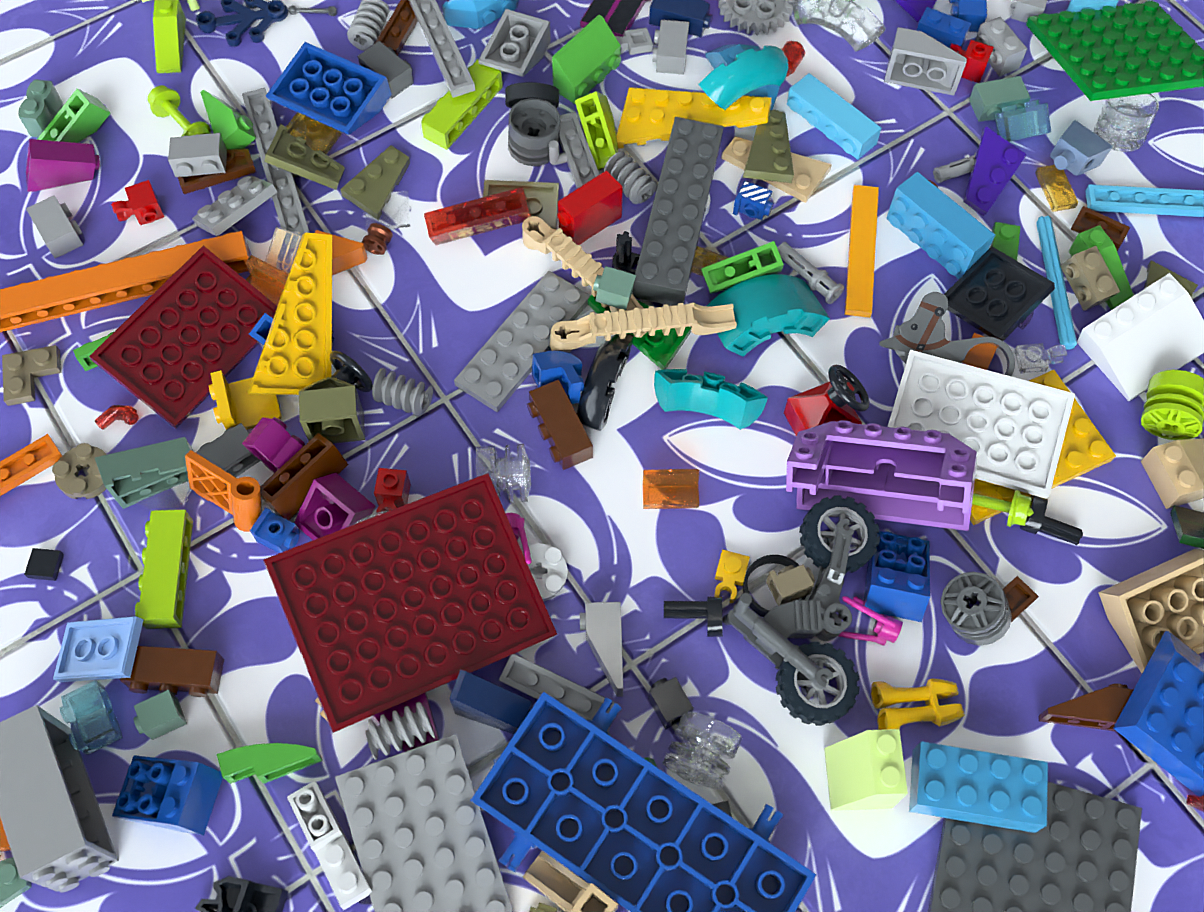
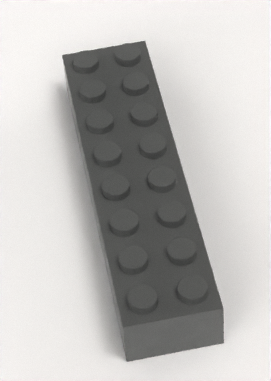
M675 117L635 273L636 279L632 291L635 298L668 304L670 306L678 305V303H683L684 305L724 126Z

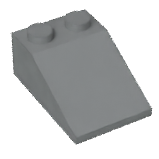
M506 9L478 60L479 64L524 77L543 58L551 42L550 21Z
M898 27L888 60L884 82L954 96L967 58L921 31Z

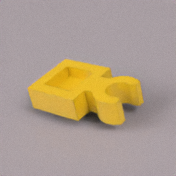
M722 549L715 579L722 582L716 586L714 597H719L720 592L726 590L731 594L729 603L735 601L737 596L735 585L743 586L750 559L749 556Z

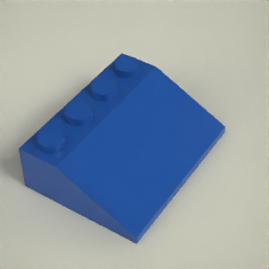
M304 42L266 94V97L271 101L350 135L380 113L392 93L387 77Z

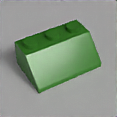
M601 15L593 19L552 56L553 86L559 89L561 96L575 104V100L588 95L590 90L597 84H600L612 70L617 69L621 62V45Z

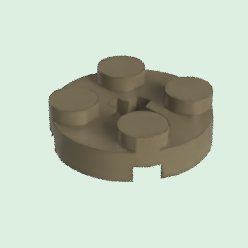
M81 443L67 451L52 467L55 482L59 489L66 496L77 499L76 497L90 499L103 493L106 487L103 484L95 457L107 454L100 448L91 446L88 443ZM89 467L87 470L89 474L87 476H78L81 469Z

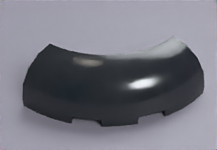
M619 334L611 336L610 341L605 340L600 345L587 374L576 414L581 424L602 431L607 424L615 394V388L611 386L612 383L617 382L619 376L621 377L623 369L629 360L634 335L626 334L625 339H620Z

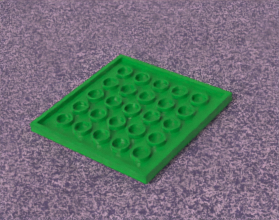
M1146 1L1145 3L1138 4L1126 3L1116 7L1104 6L1101 10L1084 8L1080 12L1042 13L1038 16L1028 17L1026 26L1090 101L1204 87V50L1155 1Z

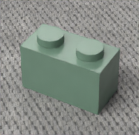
M1021 76L976 83L969 101L978 122L1024 114L1031 97Z

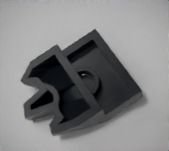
M227 876L214 882L213 888L217 893L216 899H201L195 909L199 912H282L289 891L246 879Z

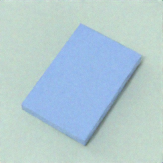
M134 616L68 622L53 680L58 682L130 678L143 619Z

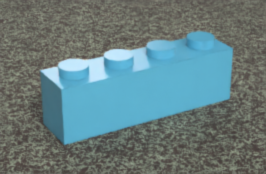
M810 73L789 89L786 105L857 160L877 144L882 128Z

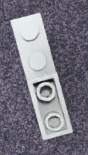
M313 781L287 796L310 847L315 852L342 909L345 910L368 896L372 890L364 877L362 867L317 782Z

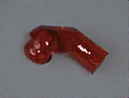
M112 405L94 421L100 429L105 430L115 420H123L124 423L133 425L138 421L139 416L137 410L132 406Z

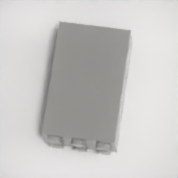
M38 705L0 722V818L20 878L63 893L76 888L79 885V881L88 876L96 877L107 872L110 869L109 866L119 860L72 729Z

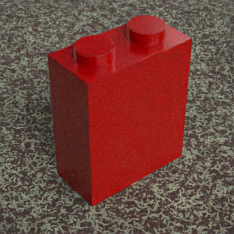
M607 170L558 201L557 216L559 228L563 230V234L567 237L570 236L576 245L582 244L622 217L623 186Z

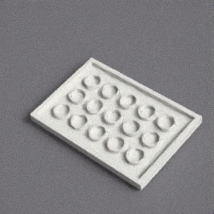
M910 350L887 427H908L911 430H937L941 433H948L977 451L975 479L1047 499L1050 496L1075 394Z

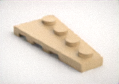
M735 136L723 151L722 159L745 171L753 141ZM791 153L794 172L792 183L763 181L806 203L830 172L832 164Z

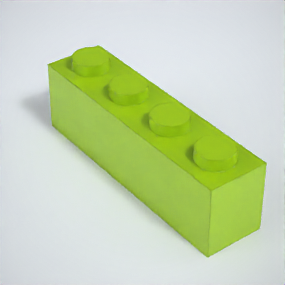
M479 59L467 68L474 82L475 91L452 98L450 91H448L444 97L439 98L434 108L422 118L423 137L445 150L450 148L503 88L501 71L479 64Z
M186 510L151 511L150 521L146 522L147 546L142 550L144 570L138 580L141 595L140 602H137L135 605V616L143 619L142 625L146 629L182 628L193 520Z

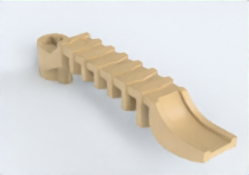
M536 216L526 218L522 224L523 244L528 249L539 250L545 255L552 252V259L555 262L561 260L564 270L571 268L572 276L574 278L580 276L584 287L590 285L592 287L591 294L595 297L597 291L593 290L597 274L601 276L603 274L604 268L602 264L592 259L590 253H585L580 245H576L572 241L570 236L567 237L563 234L561 228L558 230L552 229L541 218ZM631 294L627 310L624 311L634 310V308L644 309L635 299L634 295ZM601 303V306H602L603 308H606V307L609 306V305H606V304ZM609 306L611 312H619V308ZM642 331L640 334V338L643 337L648 331Z
M678 303L675 306H668L666 304L663 307L656 308L649 306L647 309L634 308V310L628 311L619 309V312L604 311V313L600 314L590 312L589 315L578 320L555 323L551 329L550 348L552 351L570 353L573 349L595 343L596 336H604L606 341H610L611 335L619 334L620 339H625L626 333H634L635 337H640L642 331H648L650 336H654L655 331L661 329L664 335H669L671 328H675L678 336H683L685 327L691 326V332L695 335H708L735 329L737 324L733 304L708 307L696 303L686 305Z

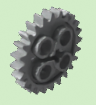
M719 0L718 8H720V15H724V22L730 21V27L737 25L738 32L746 29L747 35L750 34L751 30L755 31L756 36L759 35V31H763L768 35L769 29L776 32L777 26L783 28L784 22H789L794 0Z

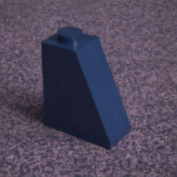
M653 0L650 5L649 24L660 27L661 20L689 22L688 34L702 38L704 30L710 28L712 15L709 14L710 4L705 0Z
M460 670L449 697L456 715L514 735L533 708L532 701L464 670Z

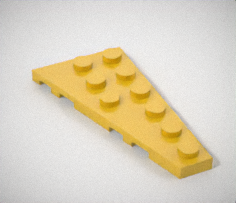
M629 88L616 135L618 149L624 148L625 144L637 143V146L646 144L648 140L660 139L661 141H667L670 139L675 117L724 127L735 125L738 128L765 124L768 123L771 98L742 96L724 110L706 93Z
M307 232L302 235L247 394L299 395V391L303 388L332 376V363L330 361V354L332 352V235Z

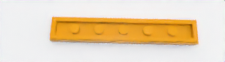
M854 185L852 189L844 315L870 318L872 314L879 187Z

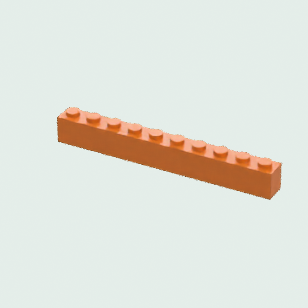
M242 231L231 232L210 239H202L185 245H177L140 256L127 257L123 260L99 264L94 267L74 270L69 273L49 276L45 279L0 289V332L153 295L203 245L238 274L254 270L248 244Z

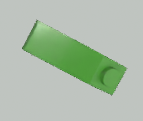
M77 88L37 140L78 143L95 133L110 115V112L98 98Z
M203 89L200 92L213 133L221 134L227 150L244 149L256 139L253 123L247 116L242 115L222 99Z
M1099 225L1079 233L1068 252L1073 256L1097 246L1120 290L1118 294L1106 301L1109 308L1113 310L1134 295L1115 244Z
M775 241L701 268V272L711 294L729 289L738 283L754 277L778 274L782 272L784 264Z

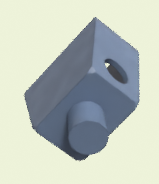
M1074 120L1058 140L1050 157L1054 160V165L1057 169H1067L1074 175L1079 176L1099 167L1113 146Z

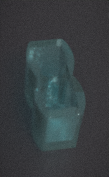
M1039 100L1024 103V108L1017 109V104L1002 107V113L995 114L997 134L1008 142L1051 133L1048 103L1040 104Z
M97 680L61 696L63 706L59 710L63 720L67 724L70 723L72 732L68 736L75 750L79 749L89 755L122 738V733L113 713L106 689Z

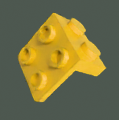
M222 371L211 373L213 384L209 385V391L213 401L216 400L218 406L213 408L217 423H223L226 430L242 423L246 430L252 429L262 417L271 419L273 417L282 418L277 395L247 394L253 377L228 384Z

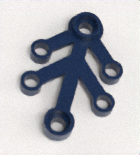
M221 0V5L225 12H236L238 14L215 17L212 12L203 11L197 15L196 22L199 29L207 34L214 32L216 27L239 23L232 31L227 32L225 36L228 45L236 47L241 44V35L256 20L263 19L256 27H252L249 30V35L252 42L260 43L265 38L264 32L274 22L286 19L289 11L287 6L280 0H271L269 2L264 0H244L246 6L235 0ZM257 7L261 9V10H257V11L252 10V9H255V8H257Z

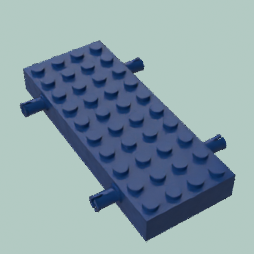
M543 691L471 799L476 805L514 830V839L503 856L498 860L507 866L513 855H515L508 866L510 870L516 873L517 868L530 848L537 846L585 881L595 885L608 897L630 912H796L817 875L772 845L768 840L780 819L784 816L781 812L775 811L768 821L774 808L765 804L752 829L747 828L609 736L607 730L622 708L617 703H614L609 713H607L613 704L612 700L605 697L604 702L590 721L585 720Z

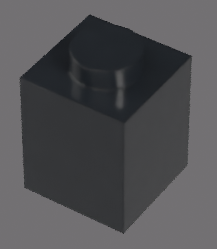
M676 677L667 680V678L660 679L651 686L652 689L649 690L648 699L665 730L692 716L694 708Z

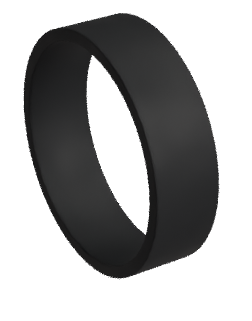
M522 82L506 87L505 105L509 108H512L519 101L529 98L542 99L551 103L556 108L559 107V89L552 85Z
M783 555L763 556L754 561L748 568L743 582V593L750 594L748 578L759 566L770 563L781 564L786 567L790 565L798 567L800 565ZM752 598L749 607L756 614L764 617L770 610L761 607Z

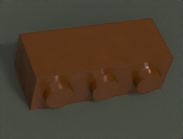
M556 380L529 391L530 402L527 403L528 411L532 418L537 417L540 423L538 425L539 433L543 440L548 439L551 445L549 452L555 463L559 462L562 469L565 470L592 459L593 445L560 381Z
M318 433L260 486L261 497L276 514L289 521L299 512L314 479L334 473L339 474L349 464L335 445Z
M137 646L131 677L120 678V681L129 688V691L145 694L148 690H159V693L170 690L174 695H177L178 692H189L188 694L194 697H207L208 693L218 694L224 658L214 650Z

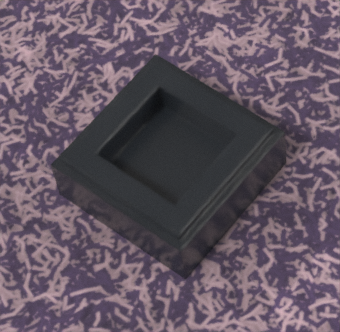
M32 548L24 575L32 579L56 581L64 554L60 550Z

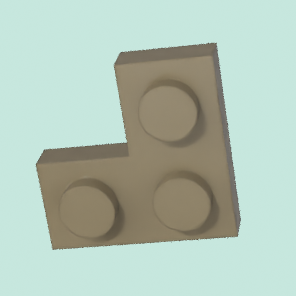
M56 345L2 355L4 402L11 406L35 401L34 378L61 373L60 350Z

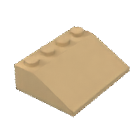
M1203 549L1188 551L1098 592L1109 622L1141 673H1143L1165 631H1170L1197 654L1204 652Z

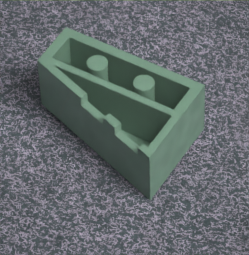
M182 437L95 457V461L104 486L124 509L189 482L185 455L190 450L193 451L187 439Z

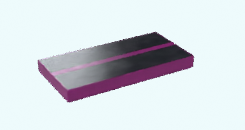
M593 0L580 20V27L585 28L593 19L601 15L614 36L623 37L624 31L631 28L647 0Z

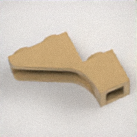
M544 851L540 852L522 876L565 912H615L618 909V904L595 885L587 883Z

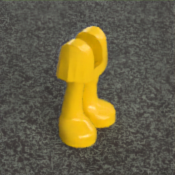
M929 679L926 686L893 687L884 681L873 682L871 684L873 706L876 709L883 708L877 716L878 730L899 729L902 725L922 721H932L935 725L944 726L963 718L965 715L962 704L939 706L938 703L939 699L958 695L957 684L942 679ZM925 701L926 706L886 708L897 703Z

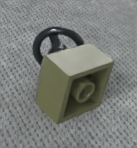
M333 351L330 354V361L336 372L331 377L312 383L299 391L300 423L308 441L318 433L333 444L365 440L364 411L356 389L362 392H370L373 388L372 381L364 369L351 357L343 352Z

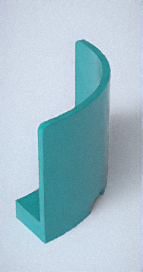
M782 274L764 275L745 280L725 290L707 305L710 307L733 304L736 328L717 334L726 349L742 357L760 343L770 339L773 333L783 331L784 334L797 333L813 337L830 320V317L804 280Z

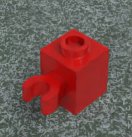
M971 40L965 51L959 45L951 44L950 49L967 58L961 78L980 83L994 47Z
M149 180L124 188L128 201H116L111 204L119 221H125L134 214L141 226L164 218L157 195Z
M378 469L374 496L378 504L376 515L383 514L408 503L411 483L407 470Z

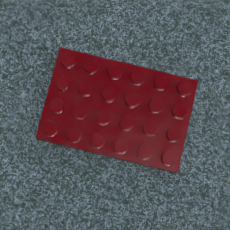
M203 245L89 357L90 360L176 429L210 394L209 385L213 384L211 373L222 371L226 378L259 344L249 333L264 313L274 319L278 306Z

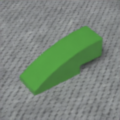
M285 743L254 744L216 754L222 777L230 784L255 774L265 784L323 761L315 748Z

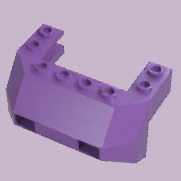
M846 420L831 421L798 432L787 459L786 491L792 492L794 487L797 488V509L809 511L821 499L826 497L831 499L834 495H841L842 498L847 496L854 498V501L858 504L860 502L866 506L865 509L868 512H872L875 519L969 531L977 451L954 436L937 430L920 431L911 430L908 427H882L875 423L864 425L854 424Z

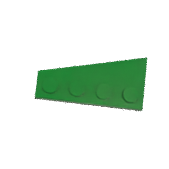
M591 295L589 297L588 306L597 314L604 313V311L611 312L609 306L603 308L601 303L596 302V296ZM637 300L644 309L649 308V305ZM685 327L683 336H678L675 328L670 329L669 335H664L662 329L656 330L654 336H650L647 332L641 338L634 336L632 344L661 370H664L669 366L690 335L691 327Z

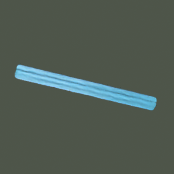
M1041 216L1036 224L1047 279L1055 284V289L1050 295L1060 345L1064 350H1071L1077 345L1063 272L1060 267L1061 262L1053 223L1050 216Z

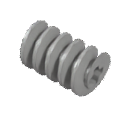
M361 1L347 32L349 41L359 50L365 51L377 41L390 12L389 6L384 1Z
M623 151L614 154L605 164L604 171L607 170L623 186V194L633 204L645 202L657 190L658 183L651 181V176L645 175V170L639 168V164L633 162L631 156H625Z
M380 368L373 383V399L376 402H383L387 406L393 405L395 409H403L406 413L412 412L415 416L424 414L433 397V386H429L424 391V382H419L417 387H415V379L410 378L407 384H405V375H400L395 380L396 373L394 371H391L386 377V369Z
M420 702L416 703V713H413L408 706L404 707V717H401L396 710L392 711V721L390 722L384 715H380L379 726L372 719H369L368 729L365 731L369 748L375 760L378 759L379 749L386 756L389 755L391 744L397 751H401L403 740H405L408 746L412 747L414 746L415 736L424 743L426 742V733L429 732L435 739L428 713Z

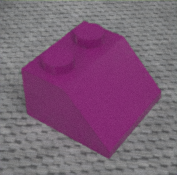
M337 473L314 479L294 524L312 540L370 519L376 506Z

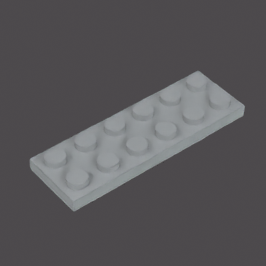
M548 271L454 379L455 386L498 412L532 372L533 354L546 352L551 349L550 335L552 326L560 321L575 320L588 305V299L591 295L553 272Z

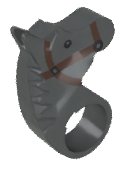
M935 291L926 294L922 298L915 315L910 320L900 326L896 325L893 337L879 342L881 347L894 350L905 364L910 350L962 363L972 347L979 344H991L998 347L1006 357L1007 369L1005 375L1012 377L1015 369L1013 352L1000 339L979 337L948 341L945 338V324L942 320V316L948 308V299L944 294Z

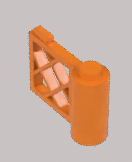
M190 450L185 455L190 489L207 501L213 502L232 514L234 524L239 530L250 532V529L262 513L259 482L252 477L245 476L237 479Z

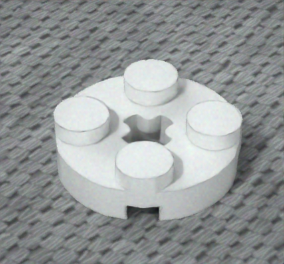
M543 543L530 544L529 550L532 562L527 565L530 571L534 570L536 566H541L542 569L547 571V574H542V579H536V575L532 574L542 600L547 601L559 593L565 585L568 573L567 564L560 550L556 547Z

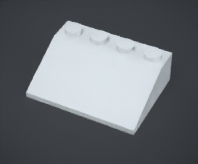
M1169 273L1083 328L1077 343L1128 401H1131L1148 390L1149 381L1154 374L1166 370H1178L1204 353V320L1189 293Z

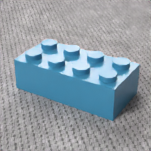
M916 172L896 188L886 218L893 227L898 228L911 242L921 247L930 258L939 262L951 275L958 279L990 248L995 237L992 231L919 172Z
M921 741L912 751L909 812L1036 833L1047 826L1048 762Z

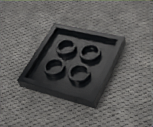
M991 246L944 295L948 299V311L987 336L1004 341L1055 289V284Z

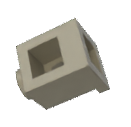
M804 564L798 567L793 565L781 569L778 575L773 570L769 572L766 584L778 606L810 595L815 583L811 569L808 566L805 567Z

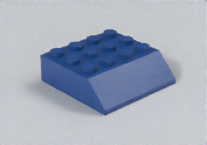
M1165 631L1113 729L1204 801V659L1170 631Z

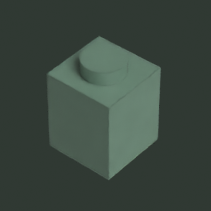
M605 266L602 276L597 274L593 290L597 291L596 302L627 310L636 275Z
M170 690L134 705L137 716L133 717L138 732L140 734L144 733L152 740L187 725L179 700Z

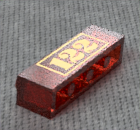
M523 187L423 213L429 238L435 246L519 224L532 216Z

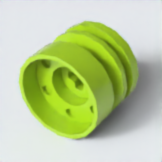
M1166 370L1154 374L1148 385L1147 401L1144 403V411L1141 416L1142 426L1151 434L1168 440H1184L1197 437L1203 430L1204 378L1183 370Z

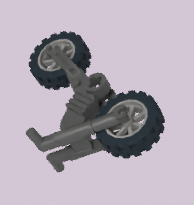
M834 495L831 499L829 497L823 498L803 518L799 533H802L800 544L805 548L804 553L806 557H810L814 561L813 564L818 568L820 567L818 580L808 601L795 600L776 606L762 618L749 608L752 596L748 593H743L738 603L734 605L733 610H730L722 618L725 625L733 626L743 635L748 643L771 661L777 670L779 669L776 674V681H778L776 692L777 695L781 696V705L784 708H788L789 714L796 719L798 717L802 719V723L808 725L813 723L815 726H822L826 723H833L843 717L855 705L857 701L855 698L859 695L860 686H857V681H859L858 672L854 671L853 667L855 665L851 659L848 660L844 656L846 653L840 648L836 650L833 648L834 645L830 643L820 644L819 641H814L810 644L805 643L798 646L788 640V638L813 639L816 636L821 641H832L847 629L852 622L850 610L845 605L840 604L839 600L844 583V575L847 572L853 573L874 556L877 551L876 547L880 542V537L877 536L880 530L878 524L874 522L875 516L873 513L868 512L863 503L860 502L858 504L854 501V498L848 496L842 498L841 495ZM829 517H839L838 523L835 525ZM824 522L831 531H821V523ZM855 530L858 535V540L852 537ZM851 544L857 547L855 551L849 553ZM836 679L837 689L828 685L829 680ZM823 690L836 696L829 704L826 702ZM816 693L820 705H817L809 701V699Z

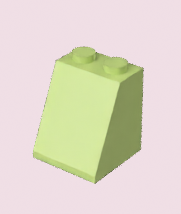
M899 729L867 730L824 748L831 811L892 809L908 794Z

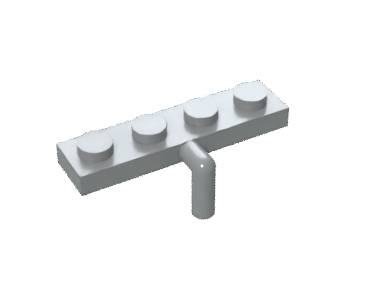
M576 112L560 115L559 143L555 140L549 142V161L552 165L567 162L578 189L600 174ZM559 143L563 151L561 154H559Z
M516 654L510 655L499 681L536 699H539L544 691L584 719L592 720L605 697ZM612 701L613 704L611 705V707L609 708V710L607 711V713H609V711H610L611 708L613 707L614 703H616V702Z

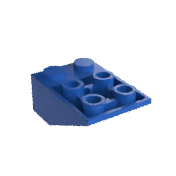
M879 531L877 536L880 537V542L876 547L877 551L868 561L864 589V606L879 614L922 622L930 600V542L918 537H908L888 531Z
M134 755L112 816L179 832L204 835L223 780L222 773L200 762Z

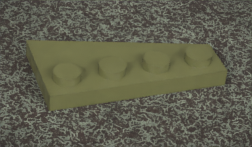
M770 110L768 123L757 125L743 178L792 183L794 172L786 113Z

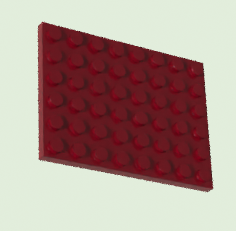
M488 473L263 559L332 733L457 679L460 670L469 673L558 635Z

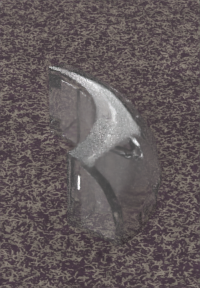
M794 0L793 14L798 25L816 24L829 28L842 36L855 52L872 44L886 30L879 18L868 7L863 9L853 0Z

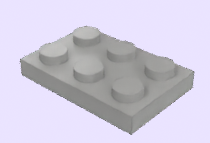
M252 175L240 179L237 183L238 185L232 190L222 192L214 203L200 208L197 212L198 214L192 219L197 227L215 236H219L275 195L277 190L272 183Z

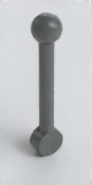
M292 5L288 8L289 13L292 15L296 13L337 15V9L334 6H330L328 9L297 8Z

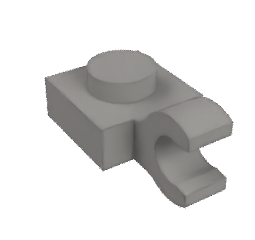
M647 27L624 31L623 37L615 36L621 45V54L626 50L629 51L630 55L652 52L653 43Z

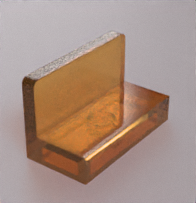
M251 255L245 262L250 273L246 281L278 306L289 274Z
M699 469L643 470V509L699 508Z

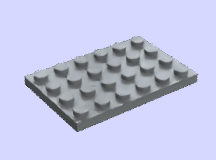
M456 734L335 777L362 871L372 890L369 894L375 912H513L480 807L471 801L475 791Z

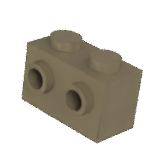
M1097 246L1073 255L1060 265L1083 311L1108 301L1120 292Z

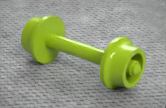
M160 85L149 92L147 101L151 112L161 118L170 115L183 128L182 136L212 134L211 128L207 123L198 121L191 124L178 110L180 96L174 89Z
M1020 490L1015 491L1012 502L973 493V505L1009 513L1008 527L1014 524L1025 526L1028 516L1034 514L1032 508H1030L1032 498L1022 495Z

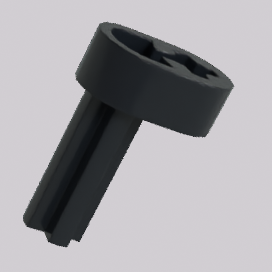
M624 231L623 235L617 234L616 253L612 258V268L635 275L636 270H633L632 267L635 264L638 265L640 254L632 252V237H629V232Z
M1031 494L1030 508H1032L1034 514L1028 516L1026 525H1020V529L1032 534H1036L1039 531L1078 545L1083 536L1082 529L1045 516L1048 499Z
M707 597V601H664V618L707 619V637H723L722 597Z

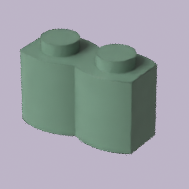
M35 79L28 86L27 98L21 103L18 110V116L31 137H39L63 107V102L52 81Z

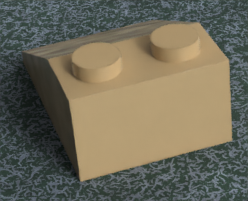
M1204 438L1176 440L1155 446L1142 459L1141 463L1166 509L1173 508L1174 505L1180 506L1204 498Z

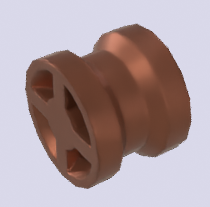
M372 223L367 230L368 235L364 236L361 243H364L365 249L375 255H383L387 249L386 243L391 241L393 234L382 224Z

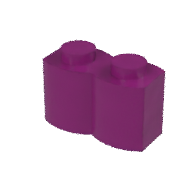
M262 417L242 444L255 457L261 460L271 472L275 473L304 447L305 443L299 437L290 435L286 431V424L276 417H273V419Z

